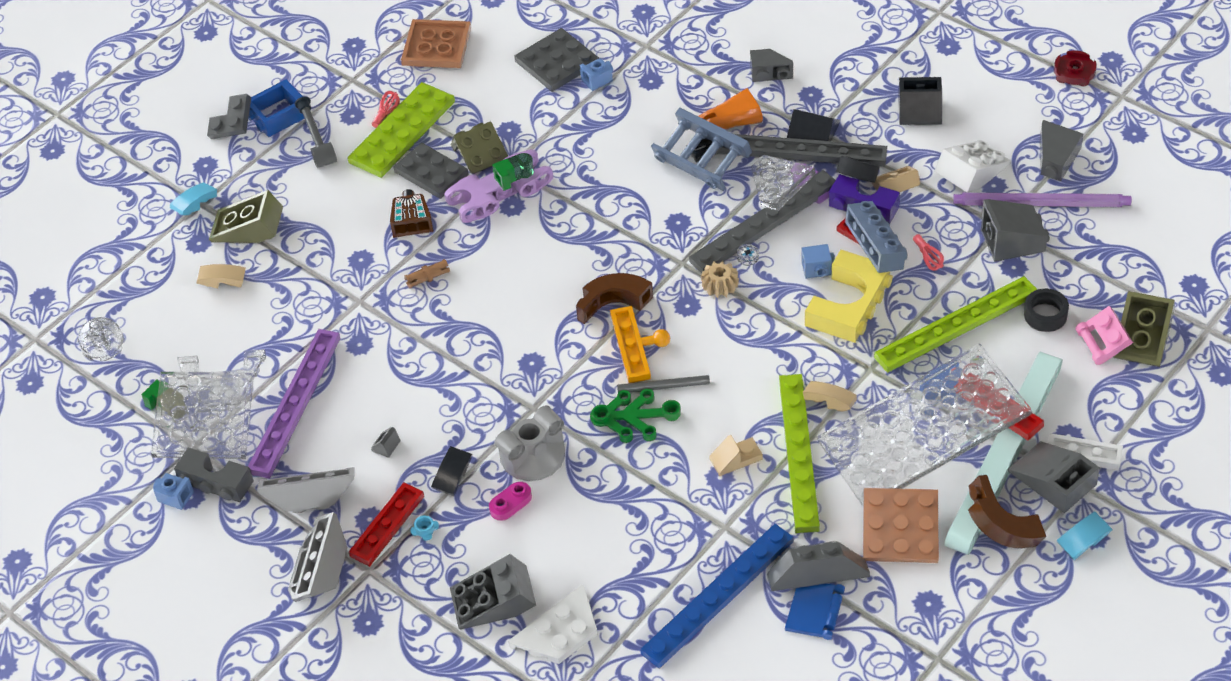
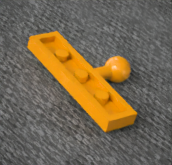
M632 306L610 310L628 383L650 380L651 373L643 346L655 344L658 347H665L670 342V334L664 329H659L651 336L640 337Z

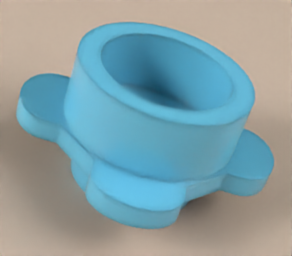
M423 515L415 520L414 527L410 531L413 536L418 535L427 541L432 538L433 532L439 528V523L433 521L431 517Z

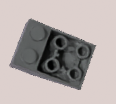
M1040 441L1008 469V472L1065 514L1097 485L1100 467L1081 453Z
M512 554L501 558L450 587L457 624L460 630L517 617L536 606L527 566Z

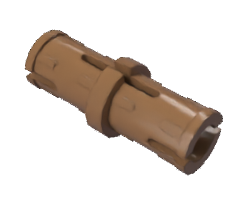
M443 259L430 266L424 265L421 267L422 269L411 274L404 275V279L407 280L406 284L410 289L426 281L429 283L433 281V278L442 274L449 273L450 268H447L449 265Z

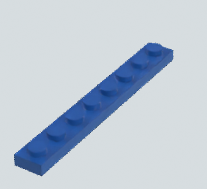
M777 524L771 526L640 649L641 655L660 669L794 542V536Z

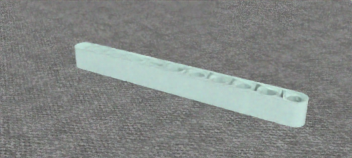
M1039 352L1015 402L1038 416L1059 375L1063 359ZM1003 424L976 476L977 478L980 475L987 474L996 499L1010 474L1008 469L1015 464L1026 441L1025 438ZM969 492L945 540L946 547L967 555L972 551L981 532L968 511L974 504Z

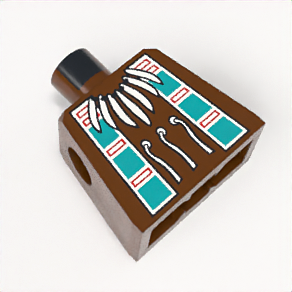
M406 189L402 192L401 197H395L392 200L390 225L393 238L434 232L431 214L423 194H415L413 190Z

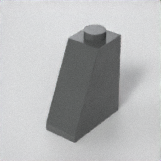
M1043 120L1040 133L1041 175L1061 181L1082 148L1084 133Z

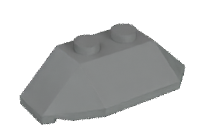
M355 468L259 480L257 490L260 495L285 512L302 513L310 508L324 510L334 505L352 483L355 476Z
M334 512L315 519L314 527L307 534L300 547L288 587L289 594L295 602L322 594L337 587L348 547L337 514Z

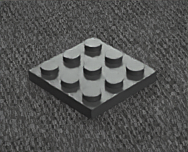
M563 28L558 29L514 55L515 62L551 92L580 76L581 64L587 65L599 59L598 56Z

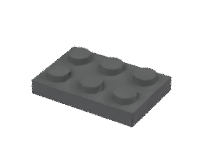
M420 143L393 166L396 174L439 199L445 196L444 193L448 188L469 175L466 167L424 143Z

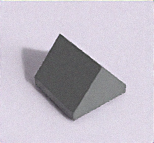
M390 427L383 431L371 447V450L389 458L401 441L396 429Z

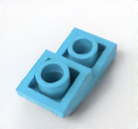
M204 182L195 185L175 198L170 203V208L180 215H190L191 212L200 210V202H207L208 199L217 197V189Z
M1093 512L1056 541L1075 561L1092 545L1095 546L1112 531V528L1096 512Z

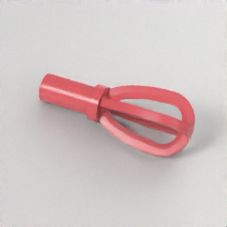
M387 91L384 93L380 101L378 114L372 122L373 127L377 128L384 118L399 105L400 99L397 92ZM391 94V96L387 99V101L384 104L387 95ZM396 99V103L393 105L391 109H389L394 100Z
M920 234L915 235L913 241L920 248L927 267L932 271L943 268V254L926 243ZM929 254H931V255L935 258V260H936L938 263H936V262L930 257Z

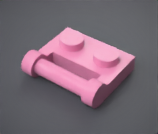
M1110 306L1087 322L1079 323L1075 328L1078 335L1083 337L1093 354L1092 359L1096 365L1105 363L1133 343ZM1094 329L1097 330L1107 347L1104 350H1100L1090 333Z

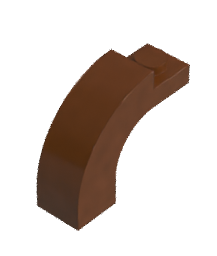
M628 273L607 274L590 281L582 288L583 298L576 304L577 320L585 324L601 307L610 303H624L641 311L653 298L652 282L643 277Z
M987 474L978 476L968 486L970 497L974 501V504L968 509L969 514L977 527L993 541L1007 547L1022 549L1036 547L1047 537L1038 514L1016 516L1000 506Z

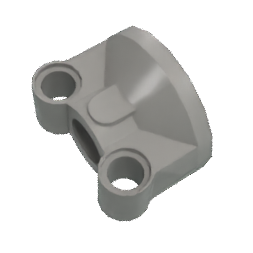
M549 406L540 407L532 419H524L518 422L513 431L504 430L495 439L494 444L499 449L500 462L503 468L516 479L524 481L542 480L553 475L561 467L565 459L562 433L564 421Z

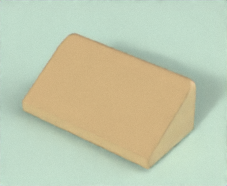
M906 166L877 176L875 183H872L876 190L881 186L902 192L919 186L920 178L918 170Z

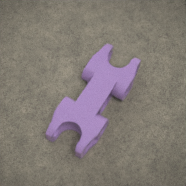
M530 149L515 153L505 158L509 160L515 170L516 181L511 183L510 189L503 191L495 180L494 173L481 179L477 175L472 174L448 188L444 193L445 200L448 205L452 206L466 203L458 210L460 220L463 223L483 219L498 210L500 201L516 193H519L522 197H528L541 190L552 181V169L549 166L531 169L539 162L538 153L535 150ZM532 156L528 162H525L528 157ZM547 174L545 178L538 180L541 176ZM455 192H460L458 195H456L455 197L451 198V196H452ZM473 210L470 215L465 216L468 211Z

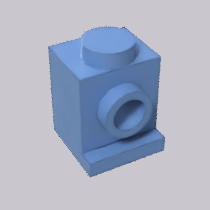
M599 58L587 65H580L581 80L592 91L613 81V66L609 61L604 62Z
M165 473L162 478H157L153 485V491L158 502L180 510L184 508L194 493L189 478L184 477L183 479Z

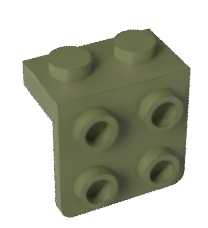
M491 121L485 124L479 123L469 131L456 133L450 144L453 151H460L472 174L492 167V164L508 157Z

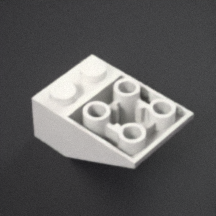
M977 140L943 149L934 172L968 193L979 190L1009 166L1012 161L1006 158L1003 152L990 148L987 142Z

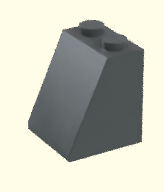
M991 199L983 200L981 232L994 262L1046 252L1047 242L1050 240L1049 232L1043 228L1041 215L1036 212L1033 205Z

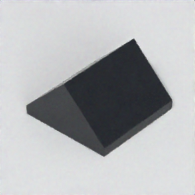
M793 109L786 138L831 141L840 124V120Z

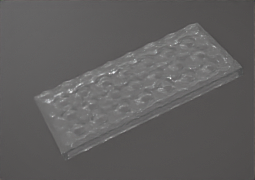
M978 344L817 436V440L864 508V488L903 489L1032 414V410L982 345Z

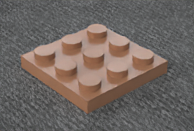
M412 19L401 58L402 66L461 68L471 31V21Z
M864 488L863 559L881 562L938 563V490Z

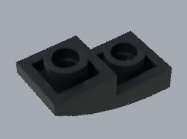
M450 446L436 473L431 488L455 496L461 478L465 476L473 454Z

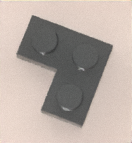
M248 94L230 96L227 115L209 118L207 136L210 139L246 134L251 97Z

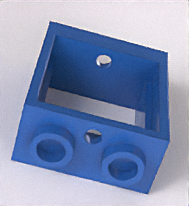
M285 79L251 97L248 119L255 122L260 132L263 131L268 137H271L305 119L294 104L298 98L303 96ZM283 99L290 104V106L267 118L261 112Z

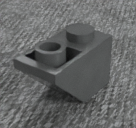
M772 49L750 50L752 82L793 79V60Z

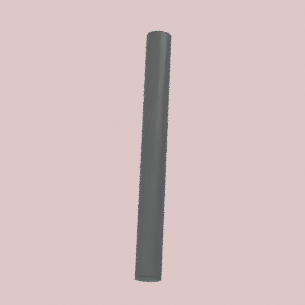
M709 375L618 384L617 390L618 392L622 390L640 392L644 389L659 390L710 384Z

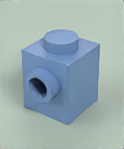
M828 244L801 247V263L805 279L832 275V263L835 260L834 252L830 253Z

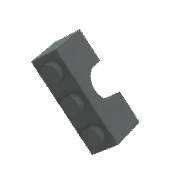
M189 447L174 467L176 476L183 479L184 477L189 478L192 487L200 489L206 494L212 493L221 496L228 501L241 502L254 482L248 466L228 461L220 471L211 472L213 466L209 454Z

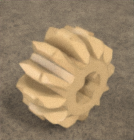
M723 260L720 264L713 261L712 266L706 265L705 271H702L701 274L703 290L707 291L709 296L715 294L717 298L720 295H724L727 298L728 293H734L738 287L737 268H733L731 263L725 265Z

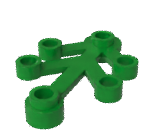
M622 390L618 392L617 397L607 406L602 404L595 406L590 413V421L598 427H609L619 434L621 442L629 443L633 440L632 429L623 427L616 421L624 420L639 430L645 441L650 442L657 437L656 428L647 425L640 419L664 417L668 421H675L681 415V406L675 400H668L664 402L662 408L640 409L644 404L649 405L654 402L653 390H642L640 396L632 403L630 392ZM620 406H627L624 410L616 411Z

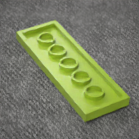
M421 82L347 157L348 163L382 178L455 102L454 95Z

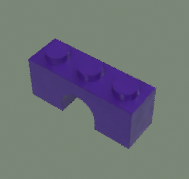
M839 174L829 191V206L847 212L848 204L873 201L877 209L881 211L883 218L890 225L899 209L900 192L879 186L874 194L863 195L859 193L858 179Z

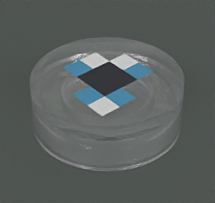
M752 244L740 246L737 249L738 262L746 266L755 264L759 260L758 248Z

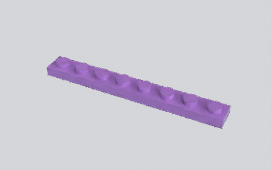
M323 329L317 330L248 465L252 475L271 478L341 339L338 332Z

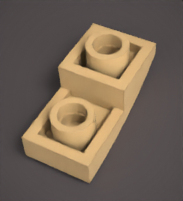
M228 264L200 266L196 283L217 289L219 283L241 288L246 267Z
M810 381L803 391L804 400H813L814 402L826 401L828 409H836L837 411L850 410L857 400V395L851 391L824 382Z

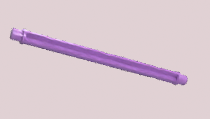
M963 192L962 194L953 195V204H962V206H983V200L986 199L1053 207L1131 206L1132 203L1131 196H1123L1122 194Z

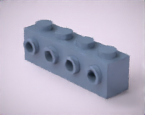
M873 201L848 204L845 223L877 272L903 270L908 256L907 250L900 243L898 236L894 234L889 223L883 218L881 211L877 209Z

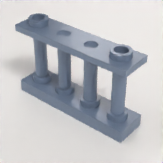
M679 107L675 113L679 126L663 147L655 143L651 145L655 154L654 157L662 163L667 162L704 181L712 189L718 188L724 191L726 187L722 180L723 174L736 156L741 155L745 158L750 156L752 150L749 142ZM690 129L696 133L680 156L670 152L685 130L688 131ZM707 138L713 142L697 164L687 160L702 139ZM724 146L730 150L714 173L704 169L719 147L722 148Z

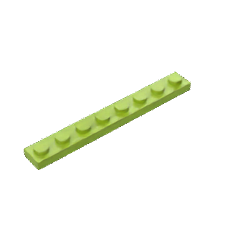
M1023 276L874 352V358L888 373L1025 303L1028 295L1037 290V288Z
M802 374L779 375L795 533L820 532Z

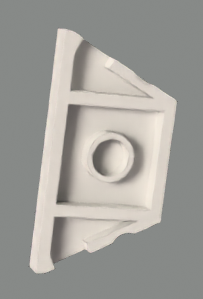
M583 585L579 586L508 640L509 647L514 650L518 647L529 651L530 655L544 657L548 661L560 664L597 635V628L585 587Z

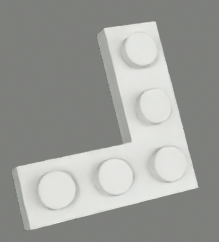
M1050 433L1048 444L1081 453L1098 467L1119 470L1123 450L1122 445Z

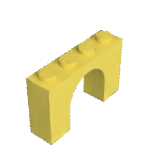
M840 249L832 263V280L856 287L864 296L858 301L849 304H839L813 296L805 310V326L855 343L859 335L864 334L867 326L866 322L868 319L871 320L873 318L875 306L877 303L880 304L882 302L884 290L890 287L893 276L890 275V272L878 273L869 258Z

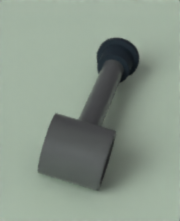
M304 96L298 98L294 104L300 113L303 114L315 143V147L310 148L314 163L317 168L337 162V157L332 143H323L311 113V100L309 97Z

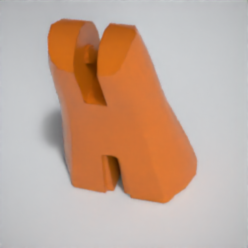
M748 88L699 115V117L725 130L743 125L757 124L763 121L760 106Z

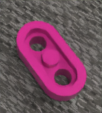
M515 482L495 496L489 503L491 516L496 520L502 521L517 513L532 499L530 486L525 482Z

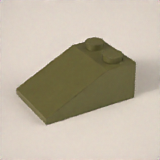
M269 190L221 208L217 210L209 240L211 242L259 243L270 240L276 236L283 206Z
M1128 291L1121 323L1133 343L1113 356V358L1160 367L1172 324L1175 300Z

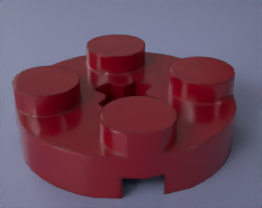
M1071 50L1067 51L1066 55L1061 56L1060 54L1055 59L1054 73L1059 83L1087 86L1096 74L1097 63L1095 60L1093 62L1090 59V55L1086 52Z

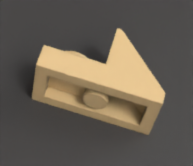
M729 435L709 456V459L718 475L722 476L763 460V454L753 437L736 443L732 435Z

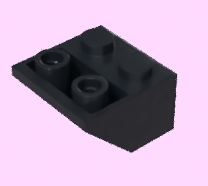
M899 77L898 104L900 125L942 124L941 77Z

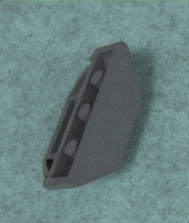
M838 541L786 548L767 573L771 591L870 577L866 560Z

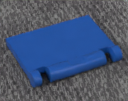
M826 583L796 588L785 631L831 640L833 632L830 630L835 629L843 598L840 594L844 593L845 587L841 584L833 585Z

